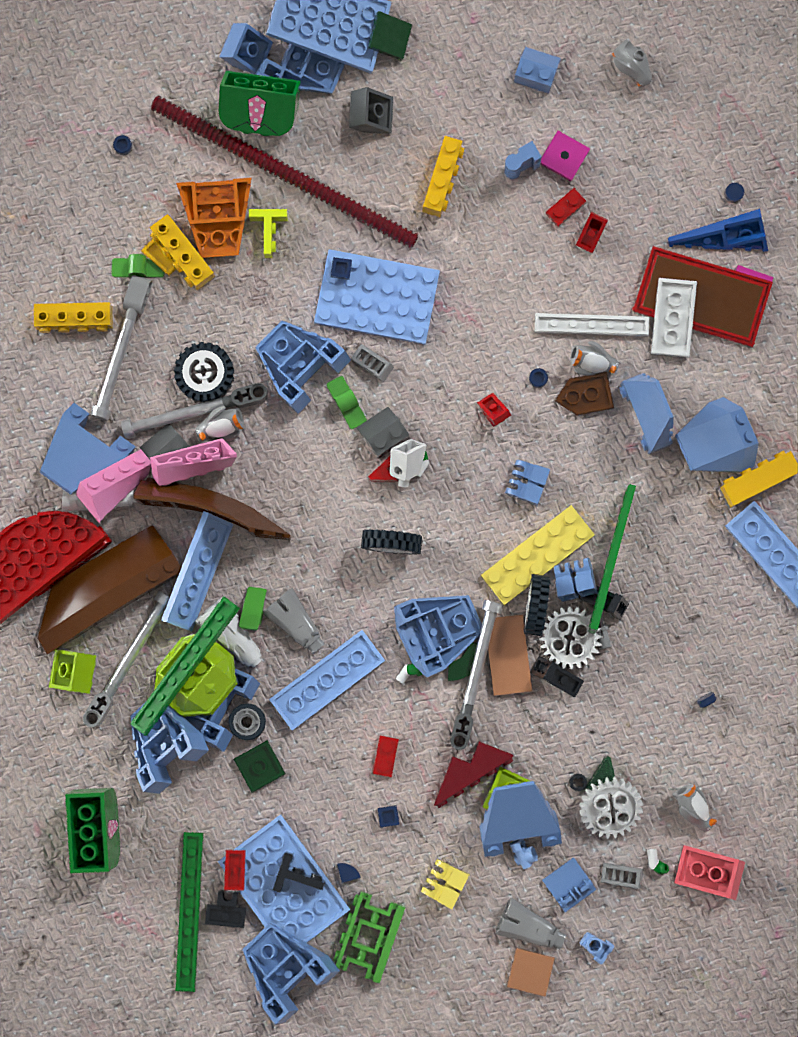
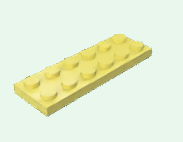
M570 505L480 576L501 603L506 605L529 587L532 574L543 576L595 536V534L573 506Z

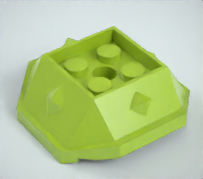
M195 634L181 637L157 666L155 689ZM215 642L195 669L194 674L189 677L170 703V706L183 717L213 715L237 685L233 655L219 643Z

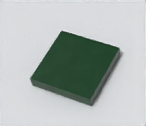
M378 11L368 48L395 59L403 60L412 24Z
M268 740L234 758L251 793L286 774Z

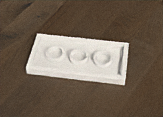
M658 278L651 354L689 358L697 281Z

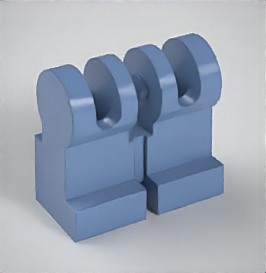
M533 141L520 147L517 154H511L506 158L504 172L507 178L517 179L522 171L530 167L534 171L540 167L542 157Z
M516 460L515 466L524 469V471L513 470L512 475L519 479H526L528 482L525 484L520 480L509 479L508 483L518 487V489L506 488L505 493L538 506L550 469L522 460Z
M589 557L583 559L584 566L582 568L579 560L574 561L575 578H573V570L569 562L564 564V572L560 565L554 566L557 596L562 602L577 599L579 595L585 597L598 593Z

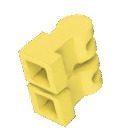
M437 859L435 864L443 868L444 871L440 873L432 869L430 873L439 880L440 878L445 880L446 883L443 886L438 883V880L427 878L426 882L433 885L435 889L430 890L423 886L421 892L452 910L460 895V892L455 889L462 891L470 874Z

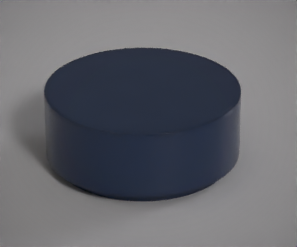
M125 135L117 136L113 141V147L119 155H127L133 148L130 138Z
M731 183L725 189V197L730 202H738L744 196V188L739 183Z
M541 368L532 370L529 375V382L535 388L544 387L548 381L547 372Z
M710 692L700 697L696 702L700 708H704L714 703L717 698L714 692Z

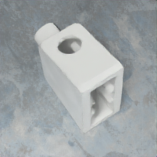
M409 439L391 448L390 475L398 478V486L408 487L410 479L419 475L426 451V444Z

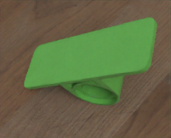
M130 254L129 258H114L112 260L113 277H132L133 275L139 277H164L165 272L142 254Z
M339 376L327 383V388L350 429H354L367 421L353 391L349 388L343 376Z
M248 587L239 628L258 630L263 618L266 589Z

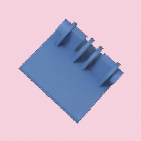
M574 857L542 880L564 912L597 890Z

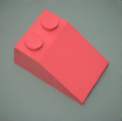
M684 845L674 883L736 900L745 862Z

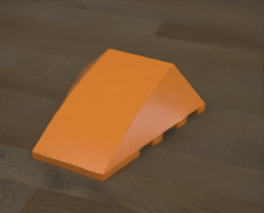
M252 178L200 183H176L199 254L202 258L239 255Z

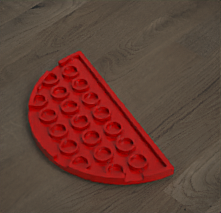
M62 511L38 512L37 515L28 518L23 517L4 528L0 532V624L105 541L108 537L91 521L77 514Z

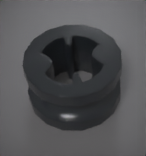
M582 774L572 775L569 779L570 787L575 791L584 790L587 786L586 777ZM581 777L583 779L581 781L583 783L582 787H574V778L579 779Z

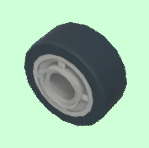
M249 703L241 704L234 708L229 716V729L239 739L246 741L255 739L265 729V714L256 705ZM246 716L252 719V725L248 728L242 724V720Z

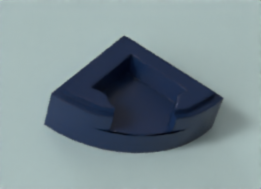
M337 863L342 883L361 878L358 870L352 865Z

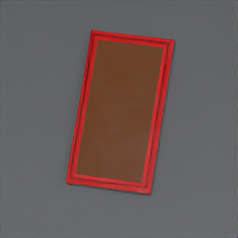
M652 246L635 305L632 308L633 312L655 317L658 278L697 281L692 329L749 347L755 345V339L772 287V281Z

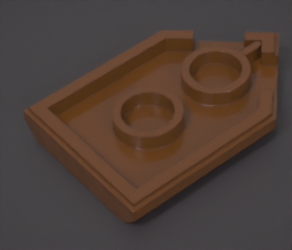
M607 372L570 378L555 399V402L576 416L614 409Z

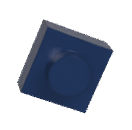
M333 257L330 276L332 278L350 280L352 260Z
M397 805L377 808L380 828L400 825Z

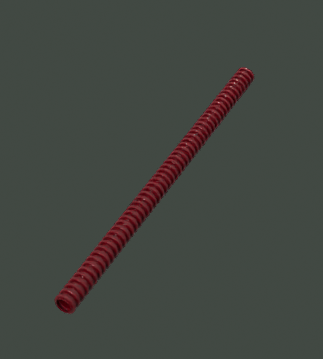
M160 95L156 96L153 100L151 110H156L157 114L161 113L168 120L172 119V122H177L178 125L182 124L183 128L187 127V130H192L193 133L197 132L198 136L202 135V138H207L208 141L212 140L213 144L217 143L219 147L223 146L224 150L228 149V152H233L234 155L238 154L239 158L243 157V160H248L249 163L253 162L254 166L258 165L260 169L264 168V171H269V174H274L275 177L279 176L280 180L284 179V182H290V185L294 184L295 188L299 187L301 191L305 190V193H310V196H315L316 199L320 198L322 202L326 201L327 205L335 206L336 210L341 209L342 213L346 212V215H351V218H357L356 220H361L363 224L367 223L368 227L372 226V229L376 228L378 232L382 231L383 235L387 234V237H393L394 241L397 239L398 243L402 242L404 246L408 245L409 249L415 245L418 233L414 234L412 230L408 231V228H402L403 225H397V222L393 223L391 219L387 220L386 216L382 217V214H377L376 211L372 212L371 208L367 209L365 205L361 206L360 202L357 204L356 200L352 201L350 197L346 198L345 194L341 195V192H335V189L331 190L330 186L326 187L324 183L320 184L319 180L315 181V178H310L309 175L305 176L304 172L300 173L298 169L290 168L289 164L285 165L283 161L279 162V159H274V156H269L268 153L264 154L262 150L258 151L257 147L253 148V145H248L247 142L243 143L242 139L238 140V137H233V134H228L227 131L223 132V129H218L216 125L212 126V123H207L206 120L202 121L201 117L197 118V115H192L191 112L187 113L186 109L182 110V107H177L171 101L167 102L165 98L161 99Z

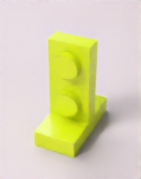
M249 209L250 221H264L265 258H273V252H276V241H273V234H276V223H273V221H288L287 209Z

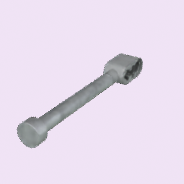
M136 275L131 277L123 302V309L126 310V314L97 406L93 405L90 415L106 421L109 419L111 411L108 410V406L137 314H143L152 280Z
M159 591L154 598L157 601L103 692L98 693L84 713L83 722L86 726H100L113 706L114 694L165 612L170 597ZM106 697L105 701L107 702V705H102L99 710H94V707H100V698ZM91 713H95L98 716L95 724L89 721Z

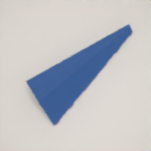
M760 209L668 237L669 247L681 245L686 248L702 246L703 249L732 250L733 248H742L745 251H751V249H762L763 252L768 251Z

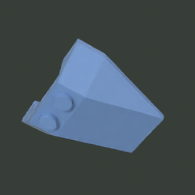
M724 397L705 405L675 435L691 471L740 473L748 468L755 467L759 442L744 409Z
M469 595L411 599L394 607L398 634L412 664L426 678L446 669L480 635L482 623Z

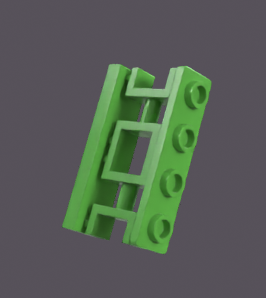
M361 891L360 895H355L352 905L356 907L354 913H349L346 924L349 927L347 932L343 931L339 943L343 945L341 951L336 950L333 962L336 963L338 969L340 968L344 971L347 970L349 962L366 967L368 969L365 978L380 984L405 906L390 901L388 910L369 904L372 894ZM362 899H365L364 908L373 911L370 921L360 918L358 925H355ZM392 909L396 911L388 934L384 935L386 927L377 924L380 913L390 917ZM362 924L381 930L375 948L356 942ZM349 937H353L351 946L360 948L358 956L354 958L347 955L345 963L341 961ZM379 947H382L383 949L375 972L372 973L373 964L364 961L367 951L377 954Z

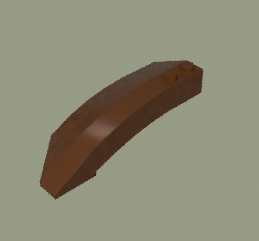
M147 477L146 480L140 481L133 496V499L141 505L181 508L201 513L203 511L248 530L253 537L291 540L289 533L254 508L226 495L201 487L177 483V481L169 485L159 486L154 478Z
M151 525L119 543L51 587L37 638L47 655L179 576L182 567L155 527Z

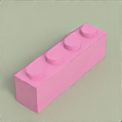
M223 438L150 457L152 475L159 486L169 485L175 481L188 480L193 476H202L215 470H224L226 467L233 465L237 458V453Z
M140 449L81 481L76 496L100 523L120 501L126 498L131 490H134L139 485L141 480L148 476L151 469V461Z

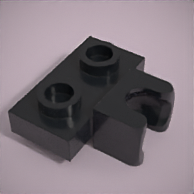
M219 890L217 905L207 904L205 924L244 928L247 908L237 907L239 892H234L232 899L226 900L224 891Z

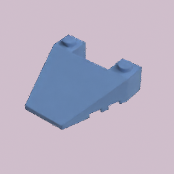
M289 44L280 65L266 58L260 63L255 75L301 81L300 91L332 94L345 64Z
M281 321L255 347L279 395L297 414L311 401L301 387L325 363L339 373L351 361L346 351L332 339L321 337L314 332L305 331L301 327L285 321Z
M645 373L622 381L619 390L622 397H626L627 402L631 401L644 433L642 436L643 440H641L644 451L647 450L648 454L671 446L673 444L671 439L673 432L669 431V429L673 428V414L659 380L653 377L650 378L649 375L646 376Z
M75 403L62 414L40 470L42 475L70 495L77 492L81 481L133 454L136 446L122 436H119L109 447L83 429L86 426L89 413Z
M235 669L237 685L213 715L183 717L203 734L206 744L222 752H225L233 734L219 724L234 695L238 694L252 700L260 685L253 676L238 669Z
M170 705L147 736L131 725L133 740H136L137 747L134 755L135 758H138L139 769H136V774L143 792L160 794L172 783L166 766L177 756L180 760L198 761L209 751L203 734ZM141 706L139 709H137V710L130 716V717H131V721L134 719V717H135V716L137 715V713L140 711V709L142 708V706Z
M534 781L494 788L488 803L489 808L484 813V821L479 826L485 857L504 854L503 842L540 836L542 847L562 844L557 814L550 807V803L545 800L543 793Z
M269 923L242 949L250 972L253 973L256 989L260 992L263 1009L275 1025L285 1023L299 1010L287 994L307 975L311 977L316 985L327 984L340 971L327 954L272 923Z

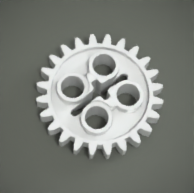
M568 607L567 612L564 608H560L561 614L554 611L555 617L548 616L547 618L550 622L544 625L546 627V630L543 631L545 637L539 638V640L545 641V644L541 646V648H547L544 655H551L549 660L554 661L556 659L558 666L562 663L563 669H566L568 664L572 670H574L575 664L578 668H582V662L589 665L588 658L595 660L592 654L600 653L596 646H602L598 639L603 638L597 632L595 634L588 633L592 614L586 617L587 611L583 610L580 614V608L576 607L574 612L572 607ZM563 621L568 623V629L565 632L560 630V624ZM576 621V626L574 627V630H573V633H572L573 622ZM584 625L587 628V633L584 636H580L578 629ZM572 635L575 637V640L570 642L567 636ZM562 640L564 647L558 651L555 644L557 641ZM569 644H570V650H569L570 653H569V655H567V654H566V651H567V649H568V647H569ZM578 644L583 648L580 655H576L574 652V648Z
M606 777L605 783H602L599 779L598 786L591 784L593 789H586L585 791L588 796H581L584 802L579 803L581 808L579 812L586 828L590 829L592 834L597 832L599 837L605 833L607 839L610 837V834L617 838V833L619 832L622 836H624V830L631 832L630 826L636 827L635 820H641L639 813H643L641 808L643 803L640 800L641 796L637 793L636 787H632L630 782L625 784L623 778L618 782L616 777L613 778L612 782ZM608 793H611V795H610L611 797H610V798H611V802H612V804H613V805H612V812H613V815H614V823H612V816H611V814H610V809H611V808H610V802H609V800H608ZM623 795L621 799H616L618 796ZM599 799H604V801L597 803ZM621 813H625L624 816L618 817ZM606 816L604 820H599L601 817Z

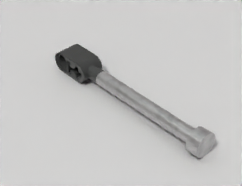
M255 383L237 388L231 395L135 422H132L131 419L121 421L125 439H131L136 437L135 433L207 414L221 406L226 408L232 406L245 408L263 403L268 398V391L263 384ZM255 390H264L263 396L259 398L255 397ZM249 391H250V395H251V397H252V400H250L249 397H248L249 395H248L247 392H249ZM240 394L244 397L242 402L237 400Z
M484 600L482 609L486 611L461 711L455 718L450 743L456 750L465 749L469 742L473 726L471 715L497 613L501 614L503 604L488 600ZM464 716L469 721V724H465L463 729L467 731V734L460 731L456 732V728L461 730L459 719H463ZM458 735L463 736L465 739L464 744L461 746L454 744V738Z

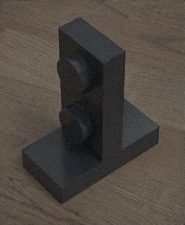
M608 591L603 611L621 621L629 603L622 595ZM597 594L585 597L579 595L578 599L594 606Z
M541 656L537 658L530 671L531 674L545 680L574 698L584 683V680Z
M286 851L273 891L281 892L285 878L323 890L326 882L322 880L323 876L312 873L311 876L304 874V870L297 867L289 869L294 853Z

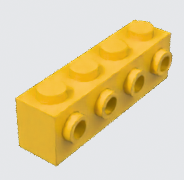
M444 136L424 200L423 213L441 217L442 211L446 212L449 202L446 198L448 194L452 193L454 186L452 178L457 176L459 170L457 162L459 158L462 159L465 150L462 147V140Z
M168 214L150 226V237L156 244L160 242L164 247L161 250L167 258L172 257L175 262L173 263L174 268L178 273L183 272L186 276L184 280L190 288L194 286L196 290H199L215 278L214 272Z
M110 302L34 304V327L41 333H50L51 330L66 333L70 332V329H77L78 332H88L89 329L106 332L108 329H113V306Z
M783 450L774 455V460L768 462L765 459L757 464L758 468L754 470L748 468L740 472V477L734 479L732 476L724 480V485L720 489L730 508L798 474V463L792 452L785 453Z

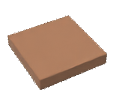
M516 947L507 987L545 997L555 958Z

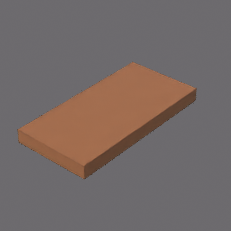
M523 614L496 617L488 647L493 696L532 691L526 636L524 634Z

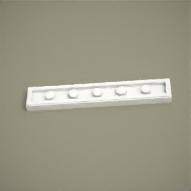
M535 313V333L648 337L649 317Z

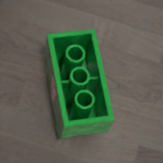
M225 71L219 90V118L229 129L241 131L244 134L257 133L265 137L284 135L292 128L298 111L301 81Z
M114 788L73 789L65 794L70 873L109 872L118 865L120 857L116 792Z

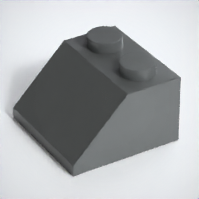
M369 87L351 91L349 128L363 133H392L393 96Z
M386 407L357 427L378 459L390 452L391 448L409 439L410 436L389 407Z
M167 424L146 441L140 449L150 459V457L190 446L170 424Z

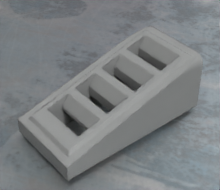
M362 344L351 358L354 363L382 382L387 379L394 369L390 362ZM364 352H366L367 354L363 360L359 361ZM372 356L373 358L370 361V363L368 365H365ZM379 361L378 365H377L376 368L373 370L372 368L374 367V365L376 364V362Z
M603 863L601 883L640 889L644 869ZM609 868L613 869L611 879H608ZM617 870H620L619 880H616ZM625 871H628L627 882L624 881ZM633 872L636 873L635 883L632 882Z

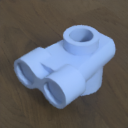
M524 839L513 840L510 843V847L513 853H515L514 859L516 864L521 865L523 869L531 867L533 862L538 860L535 848L533 846L526 847Z
M586 932L580 941V945L594 956L593 959L601 965L606 961L608 954L614 948V945L608 940L603 941L589 932Z

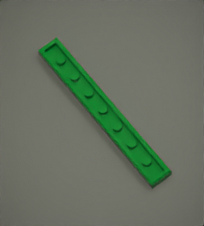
M629 484L625 490L588 627V633L595 634L599 627L636 486Z
M223 596L131 721L130 725L143 735H148L240 608Z
M184 832L175 991H196L204 833Z

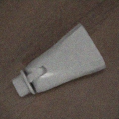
M293 588L289 589L263 612L266 617L283 629L305 649L308 648L313 654L324 645V642L319 638L321 635L317 627L309 617Z
M512 897L505 906L495 932L500 936L522 940L543 947L552 948L553 946L561 949L566 935L559 932V929L535 914Z

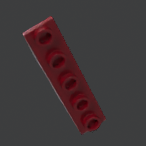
M478 741L470 763L452 756L434 806H437L439 809L448 803L446 799L454 796L456 798L464 793L463 789L468 785L472 788L480 783L479 778L484 775L489 777L496 773V768L501 764L505 767L512 763L514 755Z

